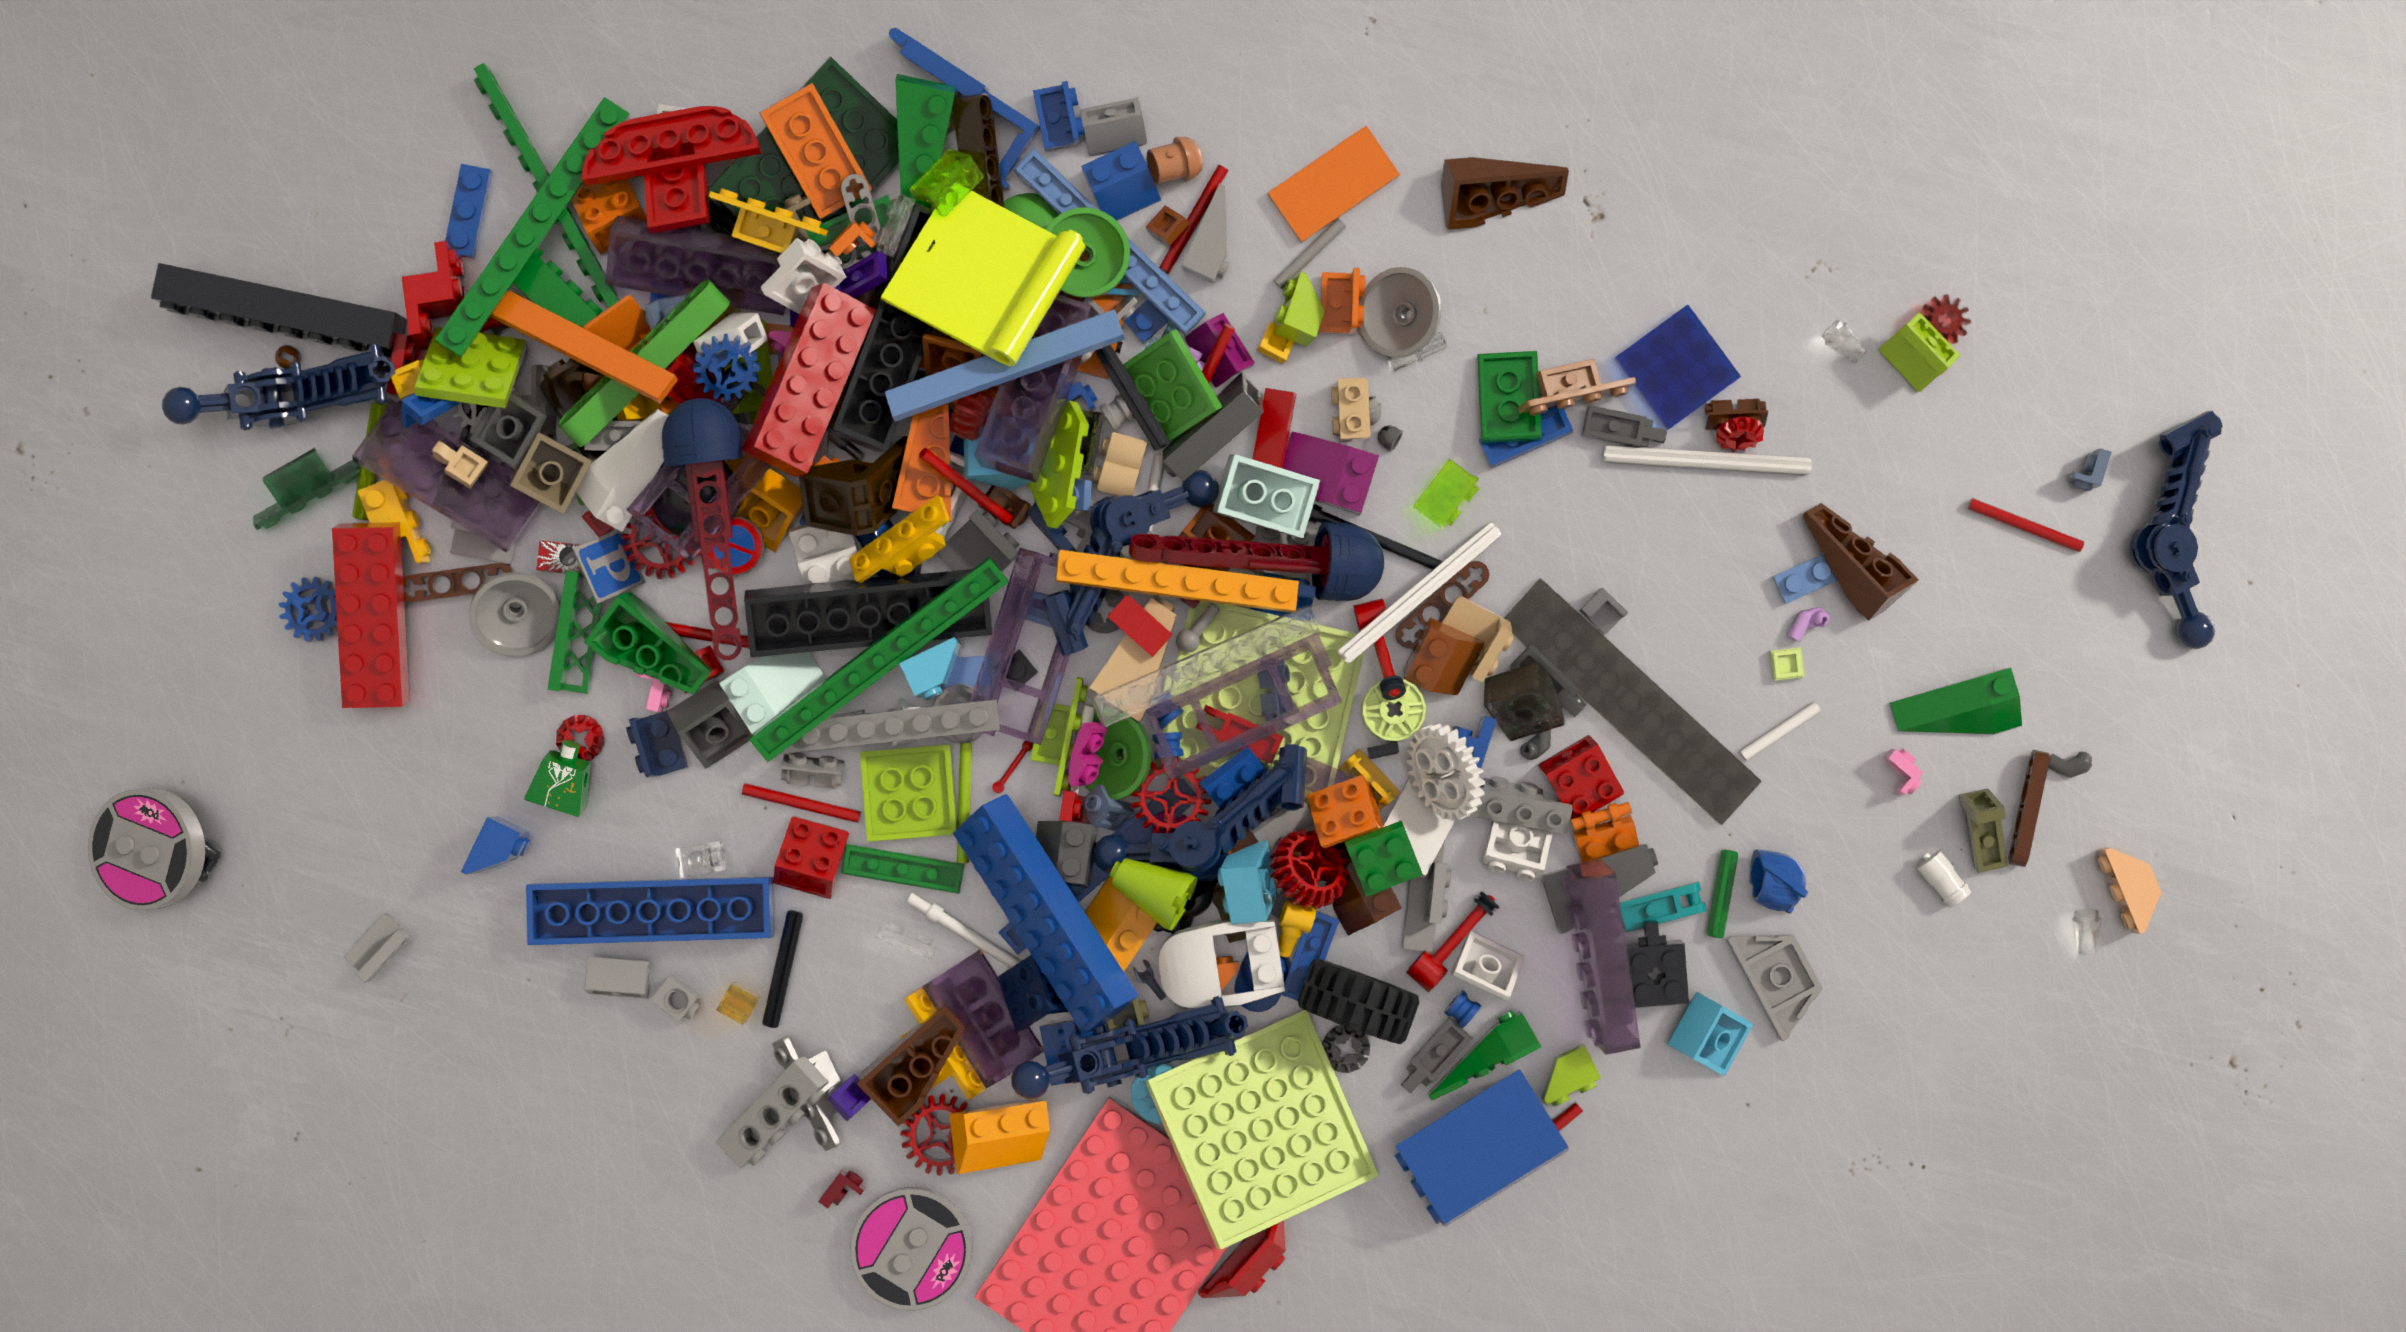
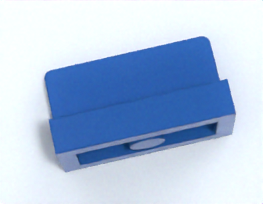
M415 393L402 400V424L406 428L417 422L422 426L462 402L415 396Z

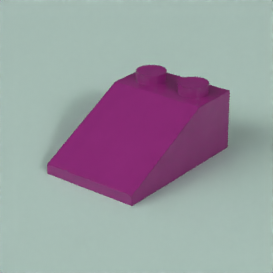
M1292 431L1286 449L1283 469L1320 480L1314 501L1360 515L1379 455Z

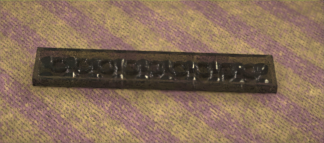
M1541 578L1504 617V619L1511 622L1512 635L1526 648L1533 644L1575 684L1574 686L1579 690L1577 694L1719 825H1722L1762 782Z

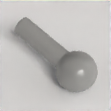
M1211 603L1190 629H1184L1178 633L1176 644L1182 652L1190 653L1198 648L1200 644L1199 636L1220 612V608Z

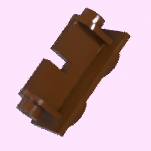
M1759 398L1738 399V409H1733L1732 400H1711L1710 403H1705V415H1708L1705 430H1717L1725 421L1737 417L1754 418L1765 427L1769 413L1766 410V402L1760 401Z

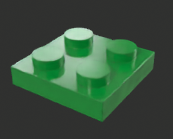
M1402 820L1345 842L1366 897L1423 875Z

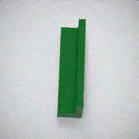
M570 569L566 570L547 690H567L588 694L595 651L588 646L587 653L577 658L571 649L572 641L580 635L586 640L588 636L585 632L591 628V633L600 621L602 602L595 603L593 608L590 604L594 600L593 596L589 599L584 596L580 590L584 575L579 570ZM580 597L583 603L578 606V600ZM586 605L593 618L592 623L582 629L576 620V613ZM575 626L579 632L573 636ZM571 656L574 662L568 666L569 658ZM586 658V663L584 667L580 661ZM575 665L584 674L582 686L566 683L567 671Z

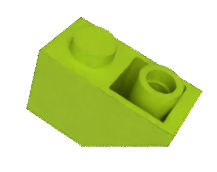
M1301 271L1293 280L1288 279L1283 289L1282 295L1286 296L1284 304H1281L1275 313L1274 321L1277 324L1274 333L1307 347L1316 338L1325 311L1307 274Z
M1580 1044L1555 1057L1542 1094V1099L1546 1105L1550 1103L1553 1106L1560 1105L1570 1099L1568 1094L1578 1089L1580 1093H1584L1597 1086L1595 1081L1601 1079L1584 1044Z

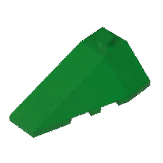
M630 591L616 597L584 641L586 645L610 663L620 664L633 669V672L651 676L664 684L693 695L697 693L712 672L708 665L653 609Z
M2011 667L1889 703L1897 730L1903 732L1996 734L2022 726L2020 695Z
M1512 1009L1498 1016L1499 1022L1494 1024L1427 1093L1431 1101L1466 1085L1469 1082L1468 1079L1472 1077L1476 1079L1489 1074L1496 1068L1495 1065L1499 1063L1506 1066L1541 1048L1523 1013L1520 1011L1514 1013Z

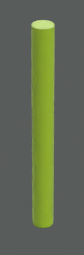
M972 743L960 744L958 828L970 817ZM957 841V863H969L968 856Z

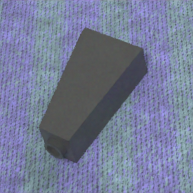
M1242 372L1217 396L1223 408L1174 439L1162 451V465L1172 477L1177 475L1184 482L1264 413L1262 393Z
M1640 844L1542 875L1541 879L1558 933L1563 934L1570 931L1656 873L1654 866L1658 865L1654 849H1648L1647 844Z

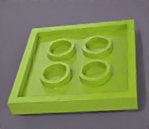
M436 327L415 384V396L506 408L526 350V339L479 333L460 359L435 342L436 337L443 329L442 327Z
M950 744L860 752L867 842L953 835V832L957 829Z

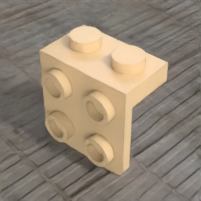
M1463 596L1456 597L1442 623L1484 641V645L1471 669V676L1481 683L1487 675L1491 677L1498 666L1499 661L1496 659L1502 650L1507 651L1513 641L1514 635H1512L1511 622Z

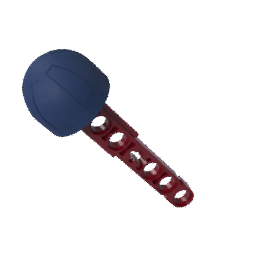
M696 398L679 404L672 410L664 423L662 430L664 467L685 465L695 543L700 542L709 620L715 631H711L713 649L719 658L733 660L739 656L742 644L740 628H736L738 612L728 541L729 538H733L723 461L744 458L742 454L743 447L741 446L742 439L734 416L725 406L714 400ZM715 475L716 482L704 481L699 484L697 483V477L707 478ZM704 486H712L716 490L717 498L713 503L707 504L700 499L699 492ZM709 516H715L720 520L721 528L715 534H709L704 530L703 522ZM716 546L718 551L724 552V558L719 559L720 568L727 567V573L716 572L709 575L708 569H715L713 560L707 558V554L711 553L712 547ZM717 577H723L728 582V590L722 595L715 594L711 589V583ZM726 607L731 611L732 620L729 624L720 625L716 622L715 613L719 608ZM724 638H731L736 643L735 652L728 656L723 655L719 651V643Z
M1336 522L1321 523L1314 546L1170 535L1159 537L1156 534L1142 533L1131 537L1128 552L1133 559L1143 562L1160 563V561L1170 564L1312 574V584L1316 587L1315 597L1318 600L1352 601L1368 595L1379 583L1384 570V555L1377 539L1370 532L1359 526Z

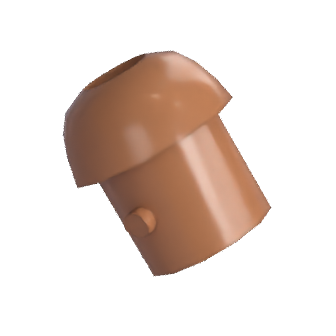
M1175 137L1171 144L1149 149L1147 151V164L1156 184L1180 178L1188 182L1202 171L1203 157L1198 144L1193 139Z

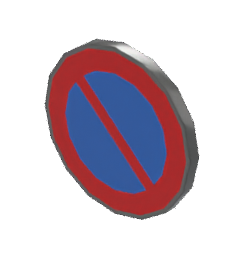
M735 517L731 523L733 538H729L728 541L733 576L747 574L757 567L763 557L765 544L762 533L754 523L746 518ZM716 546L712 547V552L707 554V558L714 561L716 570L727 573V567L720 568L719 559L724 558V552L718 551Z

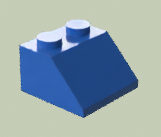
M1136 141L1081 166L1099 209L1112 216L1116 221L1161 201L1150 170Z
M498 816L487 817L461 873L466 875L479 873L516 860L519 855L524 856L531 843V840L527 839L530 832Z

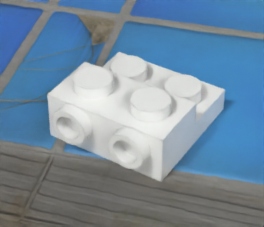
M796 238L777 258L780 267L761 286V289L767 297L800 314L812 287L824 282L836 288L846 278V275L841 267V259L832 251L824 254L813 240L807 239L804 242Z
M806 524L788 530L805 585L855 580L849 558L859 551L854 535L807 527Z
M1493 821L1482 863L1488 864V869L1496 873H1504L1506 870L1517 872V877L1525 881H1533L1535 878L1540 879L1545 870L1553 832Z

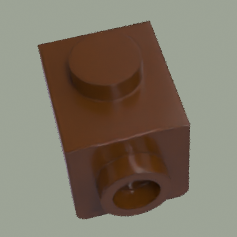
M994 485L989 488L986 495L1013 515L1011 522L1005 526L1015 529L1017 526L1022 525L1028 517L1027 513L1031 504L1022 500L1008 489Z

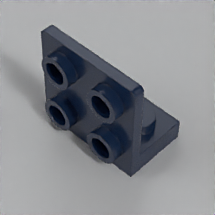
M667 711L644 718L629 719L630 726L626 727L628 738L631 744H636L639 755L635 756L636 765L640 773H645L646 778L658 777L689 767L680 736Z
M1032 955L999 975L1001 990L1016 1032L1023 1031L1048 1014L1068 1012Z

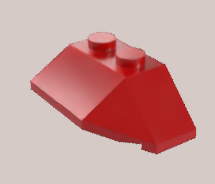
M1284 1221L1243 1239L1198 1290V1295L1201 1298L1246 1296L1249 1291L1256 1293L1266 1281L1263 1278L1265 1273L1270 1268L1275 1271L1286 1258L1283 1255L1286 1251Z

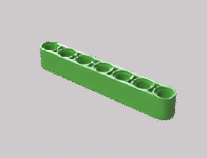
M710 280L703 281L630 352L665 369L727 309L730 301ZM604 376L563 415L558 422V426L578 447H582L591 441L639 393Z

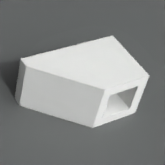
M732 313L693 342L697 352L703 353L701 344L704 342L709 346L712 345V336H715L718 341H723V335L728 334L729 340L733 341L738 335L740 336L741 345L748 341L751 343L749 352H752L765 343L768 338L758 313Z

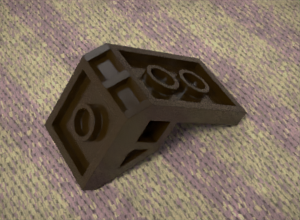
M901 437L873 463L851 459L810 466L807 474L799 476L806 526L854 536L874 533L898 511L892 509L908 437Z

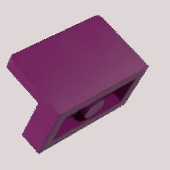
M1224 313L1205 321L1185 337L1189 347L1203 353L1200 361L1206 363L1224 324L1231 326ZM1235 331L1211 378V382L1215 387L1221 386L1234 375L1255 364Z

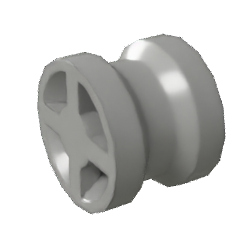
M1120 394L1110 404L1104 403L1099 406L1114 432L1120 429L1122 423L1135 420Z

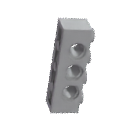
M805 1056L795 1060L715 1143L740 1169L749 1163L752 1166L756 1165L766 1155L763 1149L769 1143L774 1146L786 1134L783 1129L789 1123L793 1126L805 1115L802 1109L808 1103L811 1106L814 1105L825 1094L822 1089L829 1081ZM790 1088L797 1092L798 1100L791 1097ZM771 1108L778 1113V1121L772 1118L770 1114ZM751 1128L756 1130L759 1140H755L752 1137Z

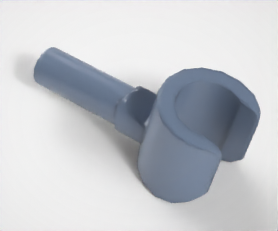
M1143 960L1147 969L1144 972H1138L1133 967L1137 981L1150 986L1160 1001L1165 999L1166 995L1153 978L1154 973L1150 963L1147 960Z

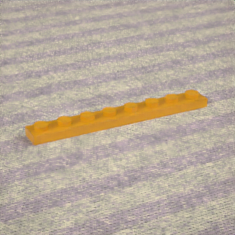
M1065 550L1058 551L1055 582L1291 613L1296 611L1299 581L1156 562H1143L1134 559Z

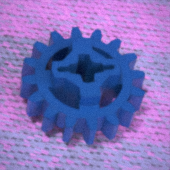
M724 334L723 341H718L715 336H712V345L709 346L704 342L701 344L703 353L696 352L695 360L699 363L693 364V372L699 373L696 376L697 384L704 382V393L713 390L714 399H717L720 394H724L726 401H729L730 394L735 393L740 399L742 398V389L748 392L752 391L750 381L758 382V374L755 372L760 371V363L754 362L758 359L757 351L749 352L751 348L749 341L741 345L740 336L737 335L733 341H730L728 334ZM739 354L745 359L747 367L745 366V363L739 361ZM731 359L732 367H728L727 371H725L722 376V367L724 368L727 364H729V361ZM706 368H708V371L714 373L715 381L709 376Z
M303 577L301 586L292 582L293 592H283L287 602L279 603V606L285 608L286 613L279 615V618L289 621L284 627L285 630L295 629L293 637L300 638L304 634V640L307 642L312 641L313 635H315L317 641H324L323 633L334 636L332 627H337L335 589L330 590L332 582L326 580L321 585V578L314 577L312 583H310L308 578ZM317 589L315 592L313 591L311 596H301L305 591ZM328 599L330 600V603H331V608H332L331 613L329 612L328 606H327V601H328ZM309 604L315 605V609L318 610L316 615L310 614ZM294 606L297 608L298 612L297 620L294 615ZM316 622L325 623L320 628L312 630L309 629Z

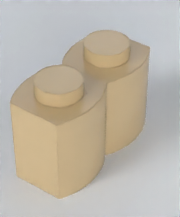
M1112 432L1111 438L1105 437L1101 454L1106 455L1103 467L1097 465L1093 483L1098 484L1097 491L1115 496H1133L1147 441Z

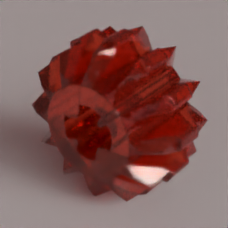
M1948 294L1943 295L1941 301L1935 296L1931 298L1932 306L1923 305L1922 310L1927 314L1923 316L1947 341L1949 339L1952 344H1955L1959 341L1958 335L1965 336L1968 333L1962 325L1970 324L1971 319L1963 318L1962 315L1967 313L1969 309L1968 307H1963L1959 310L1958 306L1961 302L1959 298H1956L1950 304ZM1944 314L1947 315L1946 319L1950 318L1951 322L1945 327L1942 326L1944 322H1939V317Z
M980 391L958 399V402L954 405L949 422L951 432L965 440L974 441L980 438L992 415L994 408L993 397L987 395L984 391Z

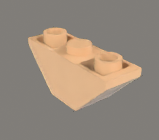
M2103 847L2098 849L2101 856L2098 858L2099 866L2103 873L2108 874L2112 885L2109 886L2114 900L2116 902L2120 901L2124 913H2121V918L2127 930L2131 929L2132 933L2136 934L2146 932L2162 893L2151 865L2112 848Z

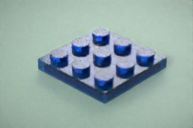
M1689 305L1683 307L1614 358L1628 378H1636L1637 383L1634 386L1667 431L1741 377Z

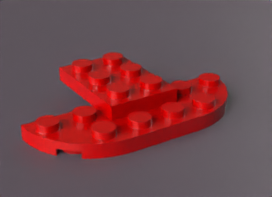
M717 106L686 108L630 119L604 133L605 138L595 149L591 148L587 154L582 170V181L585 186L644 175L647 228L650 233L710 223L705 164L761 154L758 139L748 122L732 114L731 110Z

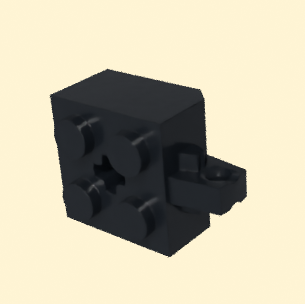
M1644 921L1645 937H1638V943L1621 945L1625 1004L1628 1008L1689 1003L1685 943L1682 940L1666 941L1665 935L1659 936L1658 921ZM1656 967L1661 974H1658L1656 979L1653 980L1648 974L1653 973V968Z

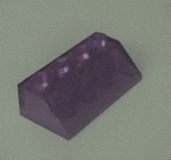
M981 949L922 986L936 1010L946 1005L966 1025L957 1043L986 1089L1012 1074L1014 1069L1021 1063L1031 1061L1044 1052L1043 1047L1030 1027L1023 1031H1015L1004 994L1001 990L1000 980Z

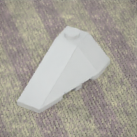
M658 409L635 426L618 443L615 442L599 458H595L576 490L577 495L597 519L621 532L629 522L664 461L662 430L669 415Z

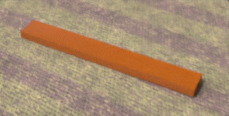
M511 291L506 293L490 316L658 403L663 401L678 381L675 374Z

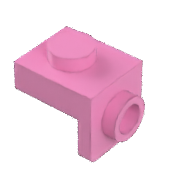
M636 673L638 677L653 680L646 709L663 712V708H668L671 700L672 690H668L669 685L651 676Z
M1890 749L1883 759L1905 777L1895 792L1898 795H1905L1906 793L1911 795L1921 784L1922 781L1919 778L1924 772L1913 764L1916 759L1906 750Z

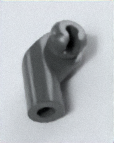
M1536 720V736L1524 743L1520 749L1521 755L1528 760L1537 759L1550 748L1551 720L1549 723H1546V720Z
M2082 751L2075 758L2067 761L2052 753L2048 768L2065 777L2072 778L2090 770L2092 767V756Z

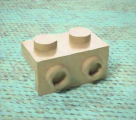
M1338 379L1336 382L1337 387H1331L1332 405H1338V417H1333V435H1339V442L1369 438L1371 434L1368 379Z

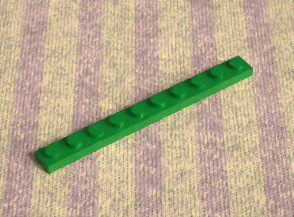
M482 63L473 68L478 76L474 79V82L482 95L487 93L492 103L488 106L497 121L503 120L507 127L503 133L512 147L517 145L522 155L518 156V160L526 172L531 171L536 181L532 184L536 192H538L550 174L492 71L485 63ZM567 206L555 224L561 223L566 232L562 234L566 245L570 250L575 248L580 257L576 261L585 277L590 274L595 285L591 289L599 302L605 301L608 308L620 301V298Z
M606 97L602 99L436 337L435 342L460 359L463 357L583 184L582 170L590 149H595L605 138L604 133L627 121L630 113Z
M989 556L751 734L749 741L768 763L899 665V663L903 662L1008 583L1007 577Z

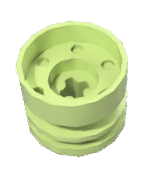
M1403 679L1406 688L1405 694L1395 700H1386L1382 697L1379 684L1381 681L1377 682L1366 692L1361 703V717L1364 726L1373 736L1382 741L1396 742L1410 738L1420 729L1425 720L1426 705L1422 693L1414 684ZM1398 702L1401 705L1398 709L1401 715L1399 717L1397 715L1389 717L1387 715L1389 712L1388 707H1386L1387 704L1393 705Z

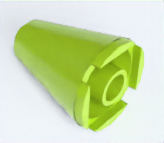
M1127 858L1122 863L1117 861L1109 876L1113 879L1112 886L1164 929L1171 931L1185 912L1184 906L1187 900L1191 899L1198 880L1197 877L1190 873Z

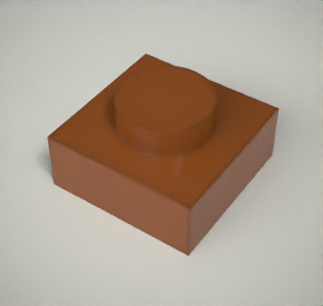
M1165 205L1148 223L1146 228L1150 234L1170 246L1186 229L1189 223L1185 217Z

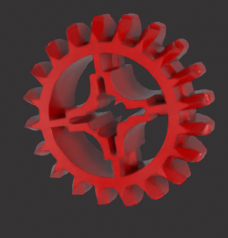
M651 500V510H648L644 504H640L639 509L643 514L639 516L634 512L631 518L635 519L636 522L634 525L628 522L625 526L632 530L631 534L624 533L621 536L622 539L631 540V544L622 547L623 551L633 550L634 552L628 556V562H634L639 559L635 569L641 571L647 566L645 576L651 577L654 571L657 570L656 576L660 580L664 578L665 570H667L669 578H675L674 568L676 567L680 573L685 574L686 568L683 563L686 562L691 566L695 565V561L689 558L691 553L697 556L701 555L700 550L693 548L694 544H700V542L695 543V540L686 539L682 553L673 560V545L683 540V538L675 536V534L662 525L653 510ZM653 518L652 533L639 540L642 527L649 519ZM661 530L664 531L663 534L672 536L669 537L670 539L665 540V548L661 547L662 544L652 542L660 537ZM656 547L660 552V556L663 557L664 563L651 562L645 557L641 549Z
M1173 757L1172 766H1167L1166 758H1161L1162 767L1157 769L1156 764L1152 761L1150 768L1153 772L1147 775L1144 783L1140 784V792L1135 791L1131 795L1134 797L1139 796L1140 802L1131 803V808L1141 806L1142 812L1137 813L1135 818L1138 820L1145 815L1148 819L1142 825L1144 829L1153 823L1156 826L1152 833H1159L1160 827L1165 829L1164 833H1170V829H1176L1185 822H1201L1196 817L1198 813L1208 816L1209 812L1201 809L1202 803L1211 804L1212 800L1203 799L1202 793L1207 792L1204 788L1201 789L1200 781L1206 778V776H1202L1198 780L1194 776L1199 772V767L1196 766L1190 773L1186 770L1190 763L1188 760L1184 761L1181 768L1177 767L1178 758ZM1169 772L1168 784L1164 790H1147L1150 782L1156 776ZM1178 773L1186 776L1192 782L1197 796L1186 795L1179 791L1177 787ZM1173 781L1175 795L1187 798V800H1179L1178 804L1175 802V806L1171 807V813L1169 814L1167 801L1155 797V795H1163L1164 792L1168 793L1167 789H1171V782ZM1146 799L1159 801L1163 804L1165 808L1164 822L1151 814L1147 807ZM1178 805H1195L1194 810L1186 819L1173 823L1174 811Z
M1303 828L1297 832H1290L1277 843L1276 848L1270 855L1272 860L1269 867L1274 870L1270 878L1278 880L1275 889L1282 888L1284 890L1283 898L1290 896L1293 900V905L1301 902L1303 909L1312 906L1316 910L1322 906L1330 905L1334 899L1336 900L1342 895L1343 889L1346 888L1348 883L1346 878L1350 873L1344 868L1348 860L1341 859L1340 856L1343 850H1336L1334 845L1322 848L1315 829L1306 832ZM1293 852H1301V856L1298 858L1292 857ZM1321 880L1326 881L1324 887H1317V882L1319 883Z
M945 1093L940 1094L939 1103H936L933 1095H929V1105L926 1106L923 1102L920 1107L921 1111H916L911 1115L914 1117V1120L908 1118L903 1123L909 1126L910 1130H901L900 1135L910 1137V1140L901 1144L902 1148L912 1146L913 1149L906 1157L908 1159L913 1158L915 1155L919 1157L914 1165L916 1168H919L923 1161L927 1163L925 1173L927 1174L931 1172L933 1166H937V1176L943 1174V1166H947L950 1175L955 1172L951 1129L949 1134L946 1135L948 1138L947 1142H944L943 1139H938L929 1143L937 1133L934 1131L936 1127L941 1131L951 1127L950 1122H941L937 1116H934L932 1111L945 1110L955 1113L963 1111L968 1106L966 1101L960 1107L955 1106L958 1099L955 1095L951 1098L950 1104L946 1103ZM924 1116L928 1122L930 1135L919 1144L917 1127ZM939 1146L950 1155V1158H934L924 1151L931 1147Z

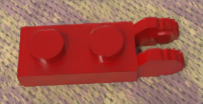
M1205 705L1203 711L1206 714L1225 721L1220 731L1204 722H1198L1195 727L1196 729L1217 737L1216 740L1240 751L1249 746L1258 759L1272 764L1283 736L1230 712L1226 714Z

